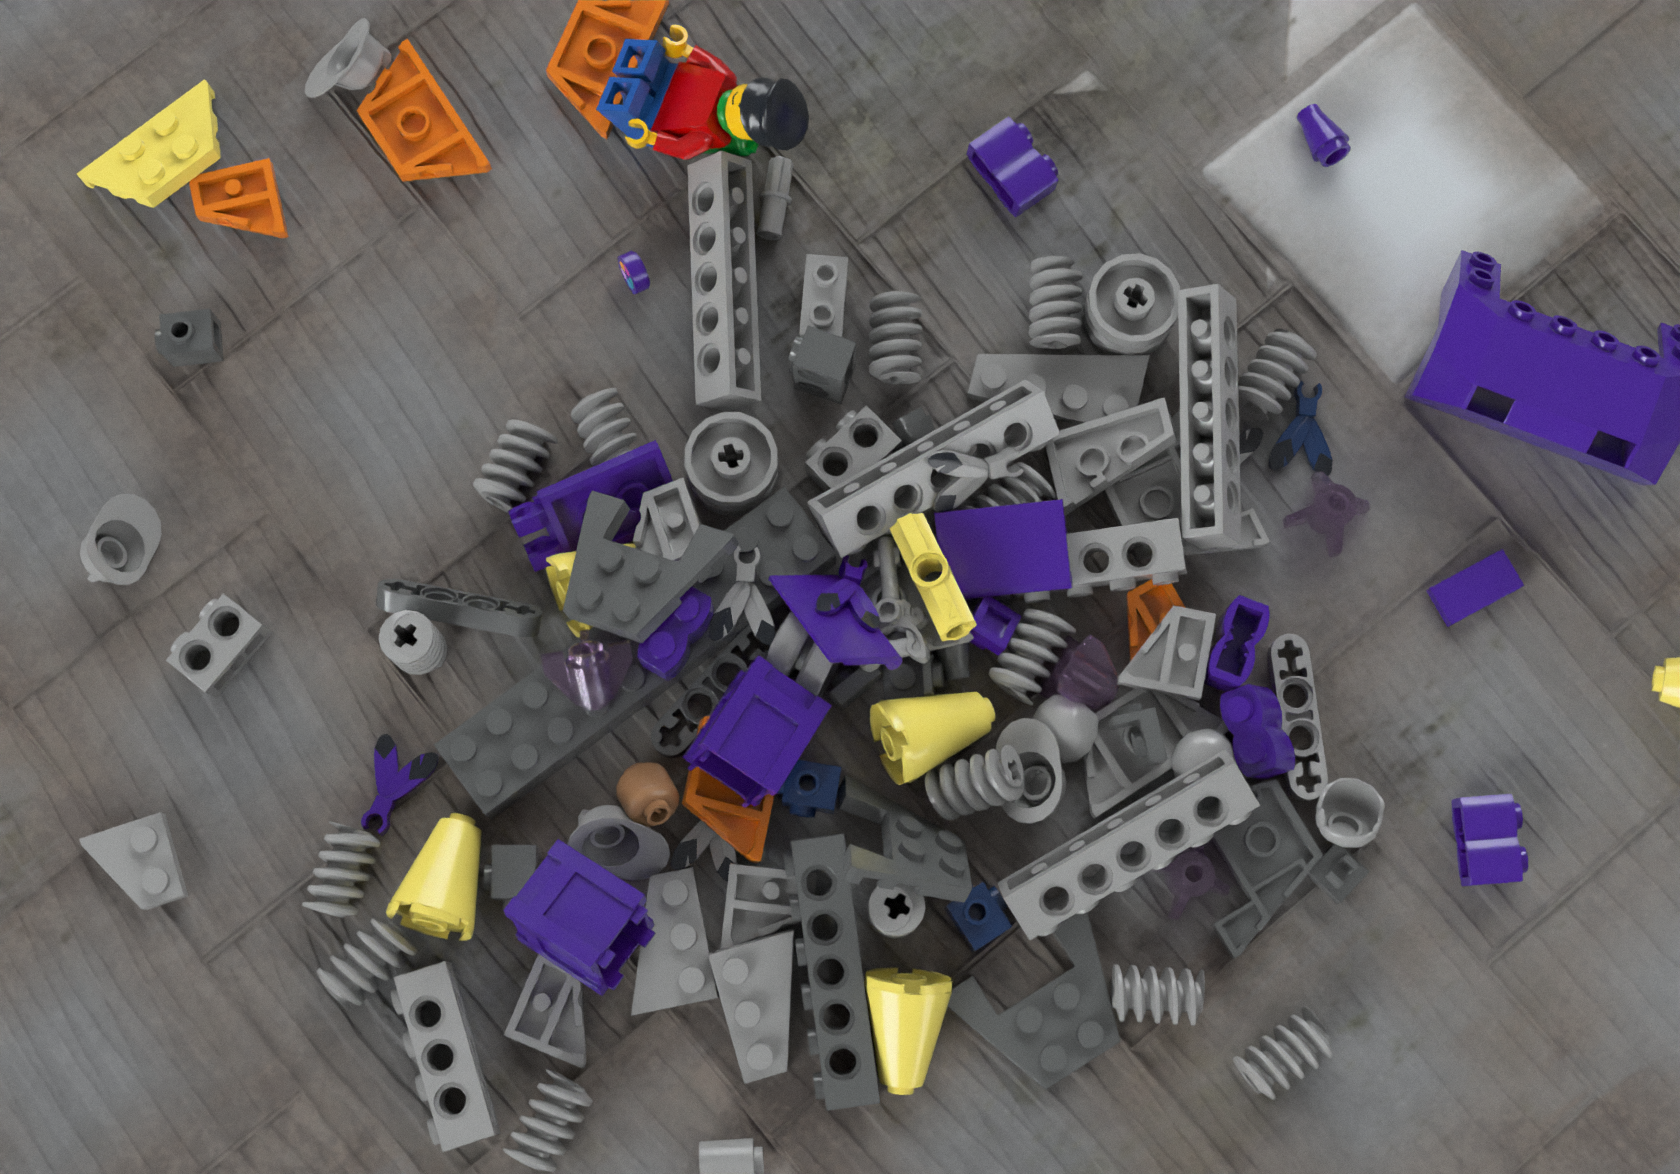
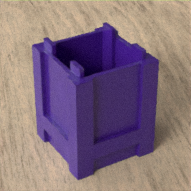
M758 655L746 672L740 670L736 674L683 756L685 760L690 762L687 769L691 771L695 767L701 768L739 794L745 800L742 804L743 807L746 808L750 804L757 806L767 794L774 796L778 793L832 705L800 686Z
M557 839L547 852L546 858L503 911L506 917L514 922L518 930L515 934L518 941L603 996L608 988L614 991L624 978V975L619 971L637 946L640 944L646 948L656 934L652 931L655 924L653 919L647 915L648 909L644 906L647 901L645 894Z

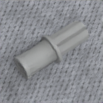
M776 156L769 160L765 190L759 194L762 207L756 234L758 237L766 240H781L783 238L782 231L786 207L791 205L792 198L789 196L793 162L791 159L783 156Z

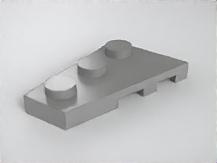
M1165 397L1060 430L1059 435L1048 440L1046 451L1058 500L1063 499L1064 515L1066 516L1178 441Z
M691 867L650 876L646 909H648L647 915L654 921L655 925L652 931L656 934L646 948L640 945L631 1016L718 998L716 982L708 957L710 951L694 868Z
M793 929L708 953L744 1084L787 1072Z

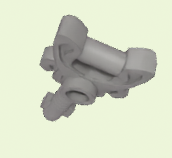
M880 538L878 540L879 551H874V566L876 570H880L882 600L874 605L880 617L878 627L885 636L896 631L906 633L907 638L889 640V642L900 656L910 655L917 662L926 663L930 659V651L925 638L918 630L925 626L927 622L926 614L919 607L913 608L908 601L899 600L897 567L902 566V556L898 547L896 548L894 538ZM881 664L860 665V667L864 671L872 672Z

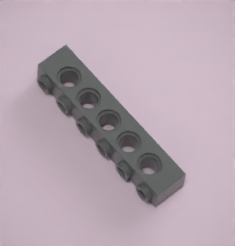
M839 833L791 840L792 850H785L783 854L786 876H795L798 894L789 895L792 921L801 920L804 938L795 939L798 966L807 965L809 983H802L801 989L804 1010L813 1009L815 1027L807 1028L810 1055L819 1054L821 1072L813 1073L816 1100L825 1099L827 1111L879 1104L880 1098L851 883L844 880L843 856L846 852L844 834ZM821 869L828 872L831 876L832 882L827 892L814 894L807 889L806 878L813 870ZM829 914L836 919L837 930L831 937L820 938L813 933L811 929L812 922L818 915ZM826 959L838 960L843 965L842 976L835 982L823 981L817 973L822 961ZM835 1003L842 1004L849 1010L848 1020L845 1024L838 1027L829 1025L823 1017L826 1008ZM845 1048L855 1055V1062L850 1069L838 1071L831 1066L829 1062L830 1056L837 1049Z

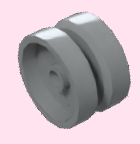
M1140 253L1124 254L1106 262L1094 275L1082 310L1084 328L1092 343L1108 355H1148L1156 351L1168 338L1177 319L1178 290H1180V285L1167 266L1150 256Z
M721 412L702 421L692 431L685 446L684 466L694 496L707 509L723 516L745 515L771 497L779 477L778 448L771 432L758 419L742 412ZM735 461L738 463V467L729 468L727 463Z
M792 611L779 628L766 658V661L790 679L799 670L800 672L795 682L820 698L823 696L841 663H830Z

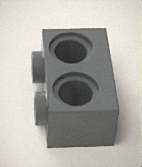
M807 326L803 338L796 336L788 358L791 361L789 373L794 374V388L842 404L855 369L856 342Z

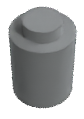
M753 1138L699 1141L700 1174H764L763 1147H754Z

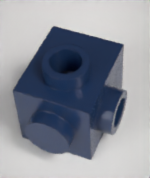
M798 760L777 793L783 795L782 805L790 807L789 814L800 817L815 818L816 811L834 814L841 767Z
M984 882L976 887L972 885V890L965 903L951 900L952 902L944 908L972 953L1012 927L1003 911L1008 909L1007 903L995 886L988 889Z

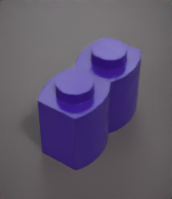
M1008 116L969 143L966 155L982 178L991 185L1007 210L1014 217H1018L1055 190L1059 181L1057 178L1058 169L1048 155L1044 154L1041 156L1033 148V137L1027 127L1020 122L1016 124Z
M693 586L680 597L682 604L638 647L637 657L641 665L666 681L674 678L683 669L689 658L691 644L703 636L713 617L714 607L711 597Z
M1239 595L1223 611L1216 626V644L1209 652L1204 684L1228 692L1238 688L1247 680L1255 662L1254 646L1262 639L1268 627V605Z
M1247 684L1221 694L1220 709L1222 718L1229 731L1234 735L1233 753L1242 773L1246 777L1268 779L1294 770V748L1288 735L1281 729L1282 710L1272 690L1267 687Z
M1499 794L1453 799L1452 821L1457 842V861L1462 887L1522 882L1523 873H1526L1528 870V855L1525 847L1519 845L1517 838L1518 829H1521L1523 825V814L1520 804L1514 803L1513 795Z

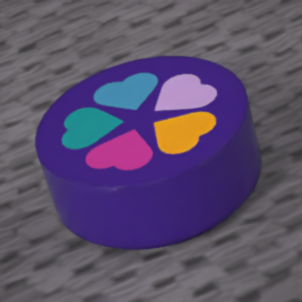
M631 250L618 256L617 260L620 271L631 292L636 295L649 289L650 279L639 255Z

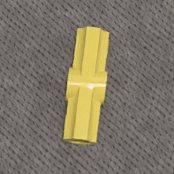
M910 513L897 519V522L889 528L941 640L955 641L968 635L977 624L923 513ZM934 571L942 572L935 581H924V578L929 573Z

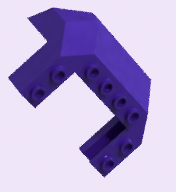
M1461 250L1441 292L1438 328L1404 398L1640 485H1656L1680 443V325L1676 324L1672 327L1660 323L1657 328L1659 354L1646 346H1636L1635 348L1619 342L1615 336L1608 332L1600 330L1591 332L1578 327L1574 321L1564 316L1555 315L1550 317L1536 312L1534 307L1523 301L1514 300L1509 302L1500 299L1501 264L1497 263L1492 256L1479 251L1469 253Z

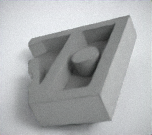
M730 863L720 949L738 945L788 925L801 922V920L792 921L789 895L798 894L796 877H787L786 869ZM810 872L805 883L807 889L815 894L817 872Z
M538 954L504 1036L584 1068L586 1064L582 982Z

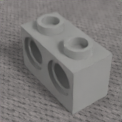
M806 254L799 337H804L807 326L843 337L848 257Z
M866 405L858 413L854 410L847 413L837 424L836 428L839 431L828 441L822 438L809 449L805 455L808 458L805 462V473L825 492L899 451L902 440ZM861 432H870L876 437L877 442L873 446L865 448L857 445L854 437ZM831 460H839L846 465L847 470L840 476H831L824 471L823 467Z
M224 593L219 599H212L204 606L199 614V619L201 620L190 632H184L174 641L170 649L172 653L166 659L184 676L214 698L221 694L273 633ZM237 617L239 619L238 630L233 635L224 637L222 634L224 623L230 618ZM209 650L211 654L209 664L204 669L195 670V657L200 652Z

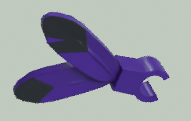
M846 555L843 557L838 570L841 580L821 593L817 598L815 611L820 615H832L847 604L854 618L862 627L869 631H877L880 620L879 614L867 594L860 587L868 565L867 561L862 559L859 567H853L848 564L850 556Z
M388 734L381 735L374 748L375 778L379 795L376 796L370 810L363 815L361 819L362 828L368 829L370 819L380 816L383 819V825L378 829V833L384 836L390 828L389 819L396 805L393 801L400 800L431 776L439 761L438 754L434 752L421 754L399 771L397 746Z

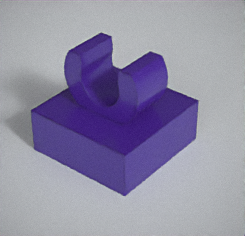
M990 596L982 597L972 613L977 626L970 631L974 637L970 643L981 650L987 648L999 656L1006 649L1022 616Z

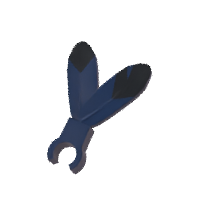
M1301 381L1294 390V397L1297 401L1296 418L1289 424L1273 446L1269 457V467L1274 471L1285 467L1303 445L1312 469L1318 475L1325 478L1331 474L1333 460L1323 433L1314 419L1317 401L1322 395V386L1318 383L1313 388L1315 392L1314 398H1306L1301 392V388L1304 385L1303 381Z

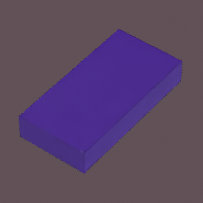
M1501 549L1430 587L1426 592L1446 626L1450 627L1525 585L1504 550Z

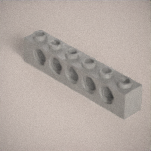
M719 151L689 164L687 167L696 405L728 412L761 401L752 160Z
M1219 284L1178 290L1182 539L1200 549L1242 545L1236 298Z
M1023 380L809 500L807 504L821 534L836 554L841 558L846 555H853L862 551L867 546V543L883 534H890L889 528L897 522V519L910 513L919 514L934 510V501L938 493L957 476L938 472L937 475L931 478L934 468L927 461L929 454L940 450H950L968 455L970 448L977 444L976 450L971 456L982 460L983 458L999 454L1001 450L1007 447L1015 448L1022 456L1027 452L1042 449L1047 445L1048 440L1059 435L1060 432L1044 391L1029 381ZM1013 424L1010 433L1004 437L1006 428ZM1018 457L1010 458L1007 461L1006 468H1008L1012 464V461L1017 459ZM905 485L902 494L894 498L896 490ZM868 506L866 514L857 519L859 511Z
M1224 749L999 881L998 886L1003 899L1028 939L1032 940L1037 936H1047L1056 931L1062 921L1074 914H1084L1094 909L1098 905L1099 900L1110 893L1127 890L1136 883L1139 876L1151 869L1158 870L1168 866L1175 859V855L1189 847L1204 845L1211 840L1216 831L1228 824L1236 825L1245 821L1252 814V810L1259 807L1260 804L1235 761ZM1208 796L1215 797V802L1210 808L1197 810V806L1203 798ZM1177 819V824L1171 831L1159 832V827L1164 821ZM1132 841L1139 842L1135 852L1128 855L1120 854L1122 847L1126 843ZM1091 864L1102 865L1096 875L1091 877L1082 876V872L1087 866ZM1056 886L1064 888L1058 897L1054 899L1044 898V894L1048 889Z

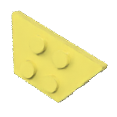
M204 79L79 171L77 175L89 188L93 189L97 185L108 189L114 196L124 199L133 198L140 204L152 208L156 207L221 158L220 145L216 139L218 131L217 117L212 111L211 101L215 99V92Z

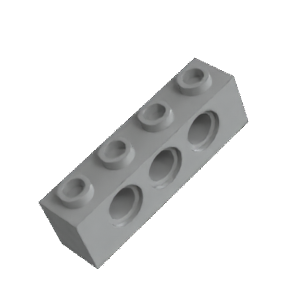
M1179 518L1067 534L1073 588L1014 595L1017 598L1024 597L1025 603L1030 604L1049 601L1050 593L1067 591V597L1072 598L1093 594L1092 587L1109 585L1110 591H1124L1136 588L1135 581L1152 579L1153 585L1179 582L1178 575L1187 574ZM1137 546H1146L1153 553L1151 561L1144 567H1135L1129 563V554ZM1095 552H1103L1109 556V565L1101 573H1091L1086 568L1088 557Z
M443 961L393 977L396 988L391 989V998L396 1013L398 1015L404 1014L408 1031L403 1032V1041L408 1056L410 1058L416 1057L420 1074L415 1076V1083L421 1101L428 1100L433 1117L427 1119V1125L433 1144H440L442 1152L501 1134L452 962ZM430 1001L436 1002L441 1009V1018L432 1027L426 1026L421 1020V1010ZM441 1044L448 1045L454 1055L451 1066L446 1070H440L433 1062V1053ZM454 1087L461 1089L466 1096L465 1107L458 1114L450 1112L445 1105V1096Z

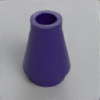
M1311 104L1298 113L1296 119L1302 127L1314 161L1320 162L1323 167H1329L1348 155L1351 150L1348 144L1349 136L1322 112L1317 104Z

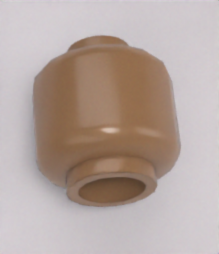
M640 762L633 764L624 771L616 785V796L626 815L633 822L646 827L666 822L675 813L679 805V792L666 769L658 763Z

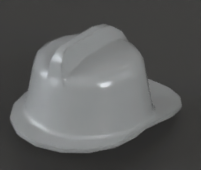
M363 18L357 21L345 37L317 63L305 84L304 92L307 97L316 98L323 95L334 85L349 90H361L376 82L384 68L391 62L392 55L388 49L369 33L370 23L368 19Z
M119 494L110 498L103 505L81 544L80 557L82 564L89 573L87 580L90 582L100 580L116 585H130L138 582L143 576L159 546L162 535L161 521L155 509L145 499L135 494Z
M1022 718L1011 722L1001 732L996 744V750L1000 755L1003 745H1011L1017 751L1025 777L1022 796L1016 801H1006L1001 806L1007 815L1017 822L1033 824L1044 820L1054 812L1065 794L1067 781L1061 766L1060 749L1054 733L1046 724L1037 719Z
M602 805L591 810H582L578 816V827L570 835L567 845L618 878L632 881L647 879L652 875L658 874L667 865L670 857L668 843L660 833L633 822L626 815L624 809L617 805Z

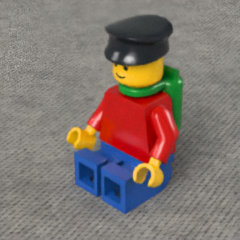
M680 25L670 26L669 35L674 41L663 37L662 45L657 40L625 39L612 70L617 77H609L596 108L597 111L628 136L625 139L631 147L635 149L645 146L653 147L652 150L683 160H689L701 153L715 154L719 151L744 157L756 153L759 145L788 151L796 147L804 139L809 124L807 103L803 94L793 82L784 78H780L775 82L772 79L760 77L754 79L749 84L738 86L736 75L720 58L697 45L693 48L687 44L688 33ZM664 54L670 58L684 56L687 58L686 63L678 62V64L670 63L664 57ZM634 56L637 59L638 68H628L631 57ZM618 92L622 95L623 105L613 104L614 97Z

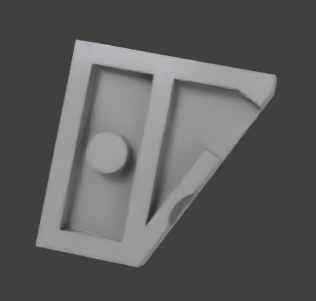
M684 478L643 493L639 510L641 520L636 526L633 538L636 546L635 549L676 562L680 561L700 525L688 485Z
M1173 605L1119 675L1117 684L1200 700L1216 614Z
M159 812L79 838L81 846L141 909H152L188 897L165 813Z

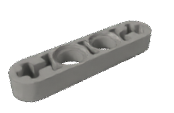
M1287 633L1279 636L1270 644L1267 650V661L1271 689L1276 695L1282 710L1281 729L1289 737V733L1293 728L1303 727L1309 731L1312 737V743L1307 750L1303 751L1294 748L1295 759H1303L1314 755L1315 762L1310 761L1306 763L1308 776L1316 777L1317 784L1310 787V793H1306L1304 786H1297L1296 779L1303 775L1302 762L1296 764L1294 770L1284 773L1288 793L1299 801L1308 802L1320 797L1322 790L1328 784V774L1310 651L1302 637ZM1286 643L1289 644L1290 650L1298 651L1299 656L1292 660V671L1296 673L1301 670L1302 676H1291L1281 680L1280 674H1285L1289 671L1286 658H1279L1277 653L1284 648ZM1297 685L1303 689L1306 699L1302 707L1292 708L1285 703L1283 691L1286 686Z

